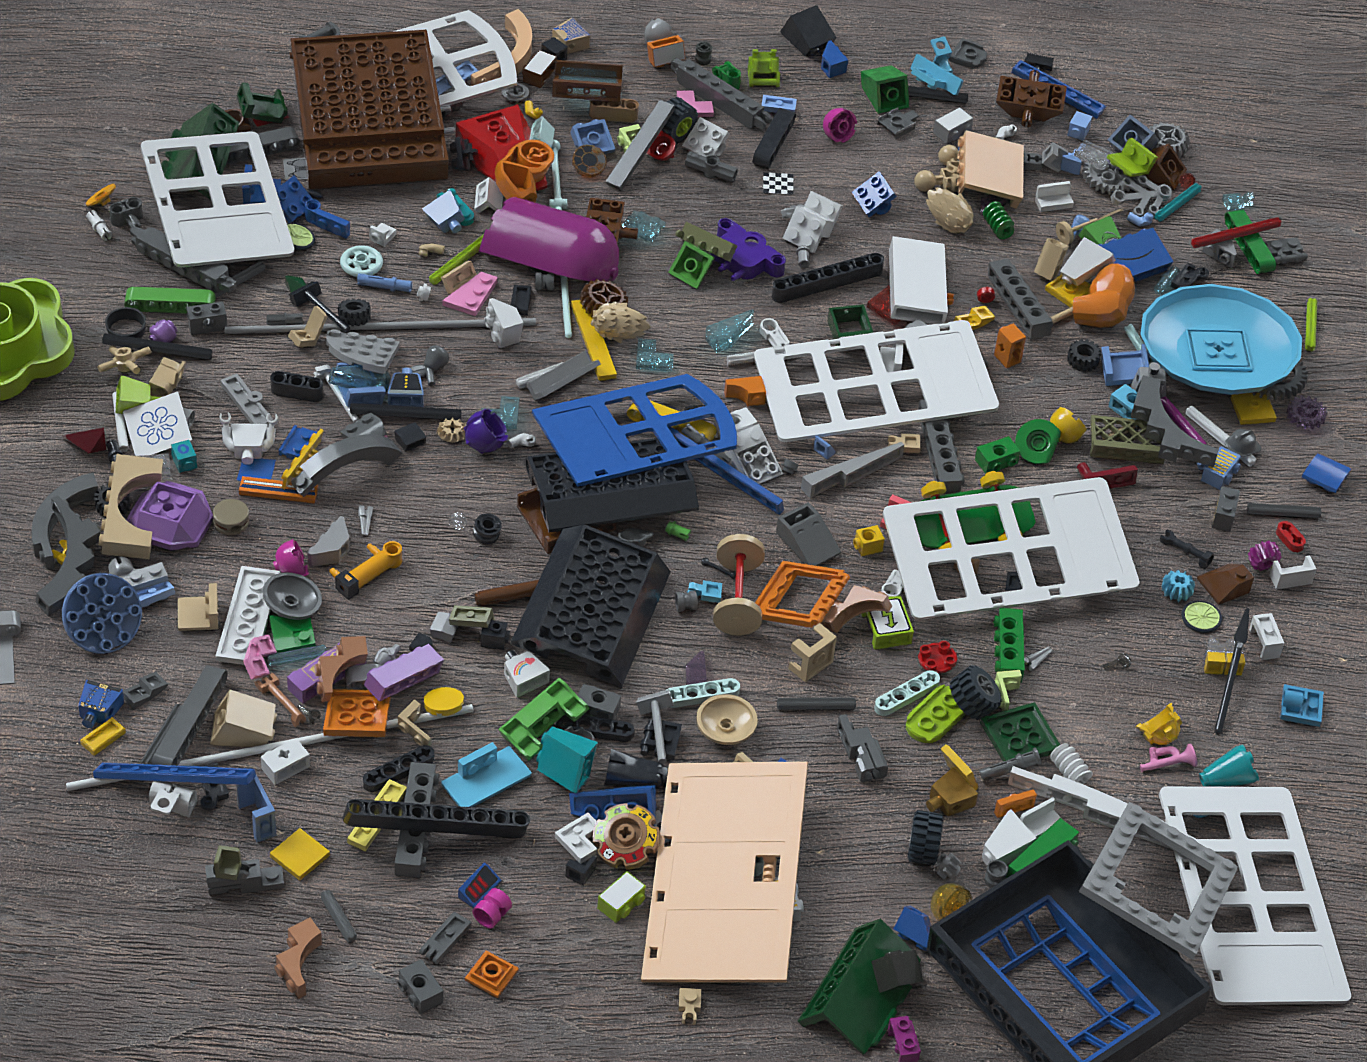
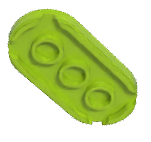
M938 686L909 713L906 721V730L913 739L923 743L936 742L966 715L956 704L951 694L950 686Z

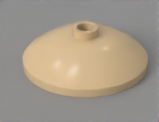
M723 694L713 696L704 701L697 712L696 720L700 732L706 738L718 744L734 745L744 742L753 735L757 727V714L753 706L743 698L735 695Z

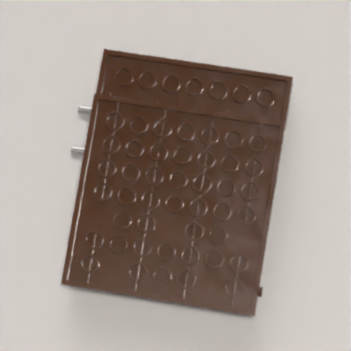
M427 29L290 38L291 52H289V55L293 61L309 189L448 179L449 160L444 134L455 133L454 127L444 128L441 112L451 111V106H440Z

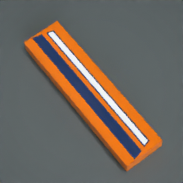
M242 476L239 495L315 503L318 485L303 497L291 482L284 490L281 488L283 481Z

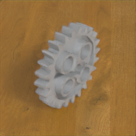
M1104 152V155L1097 153V157L1092 155L1091 159L1088 158L1087 162L1084 163L1083 179H1086L1085 183H1090V188L1096 187L1095 191L1100 189L1102 194L1107 191L1108 195L1115 190L1130 192V188L1124 189L1121 186L1122 180L1129 176L1125 175L1122 169L1110 163V160L1106 158V152ZM1133 176V177H1129V178H1130L1134 183H1136V180L1138 179V176Z

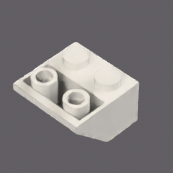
M493 298L489 299L484 321L486 327H489L491 330L493 341L497 343L499 348L519 343L523 321L517 308Z

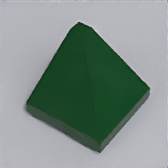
M285 276V285L290 293L306 285L301 277Z

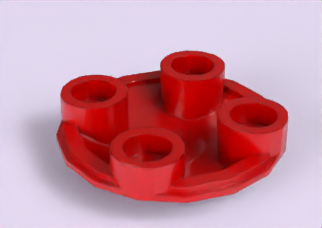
M941 641L939 643L922 645L918 654V660L920 665L927 671L944 673L950 671L956 665L957 654L950 647L949 642Z

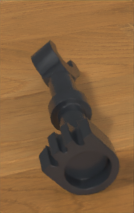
M1167 529L1165 536H1160L1162 544L1175 545L1182 549L1184 553L1192 554L1199 558L1198 564L1204 570L1214 559L1215 554L1213 552L1206 551L1204 553L1193 547V544L1185 543L1178 539L1171 530Z

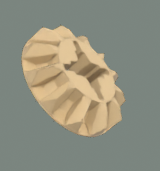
M445 419L444 422L439 423L437 428L438 435L447 442L461 441L465 438L464 427L466 423H462L460 419Z

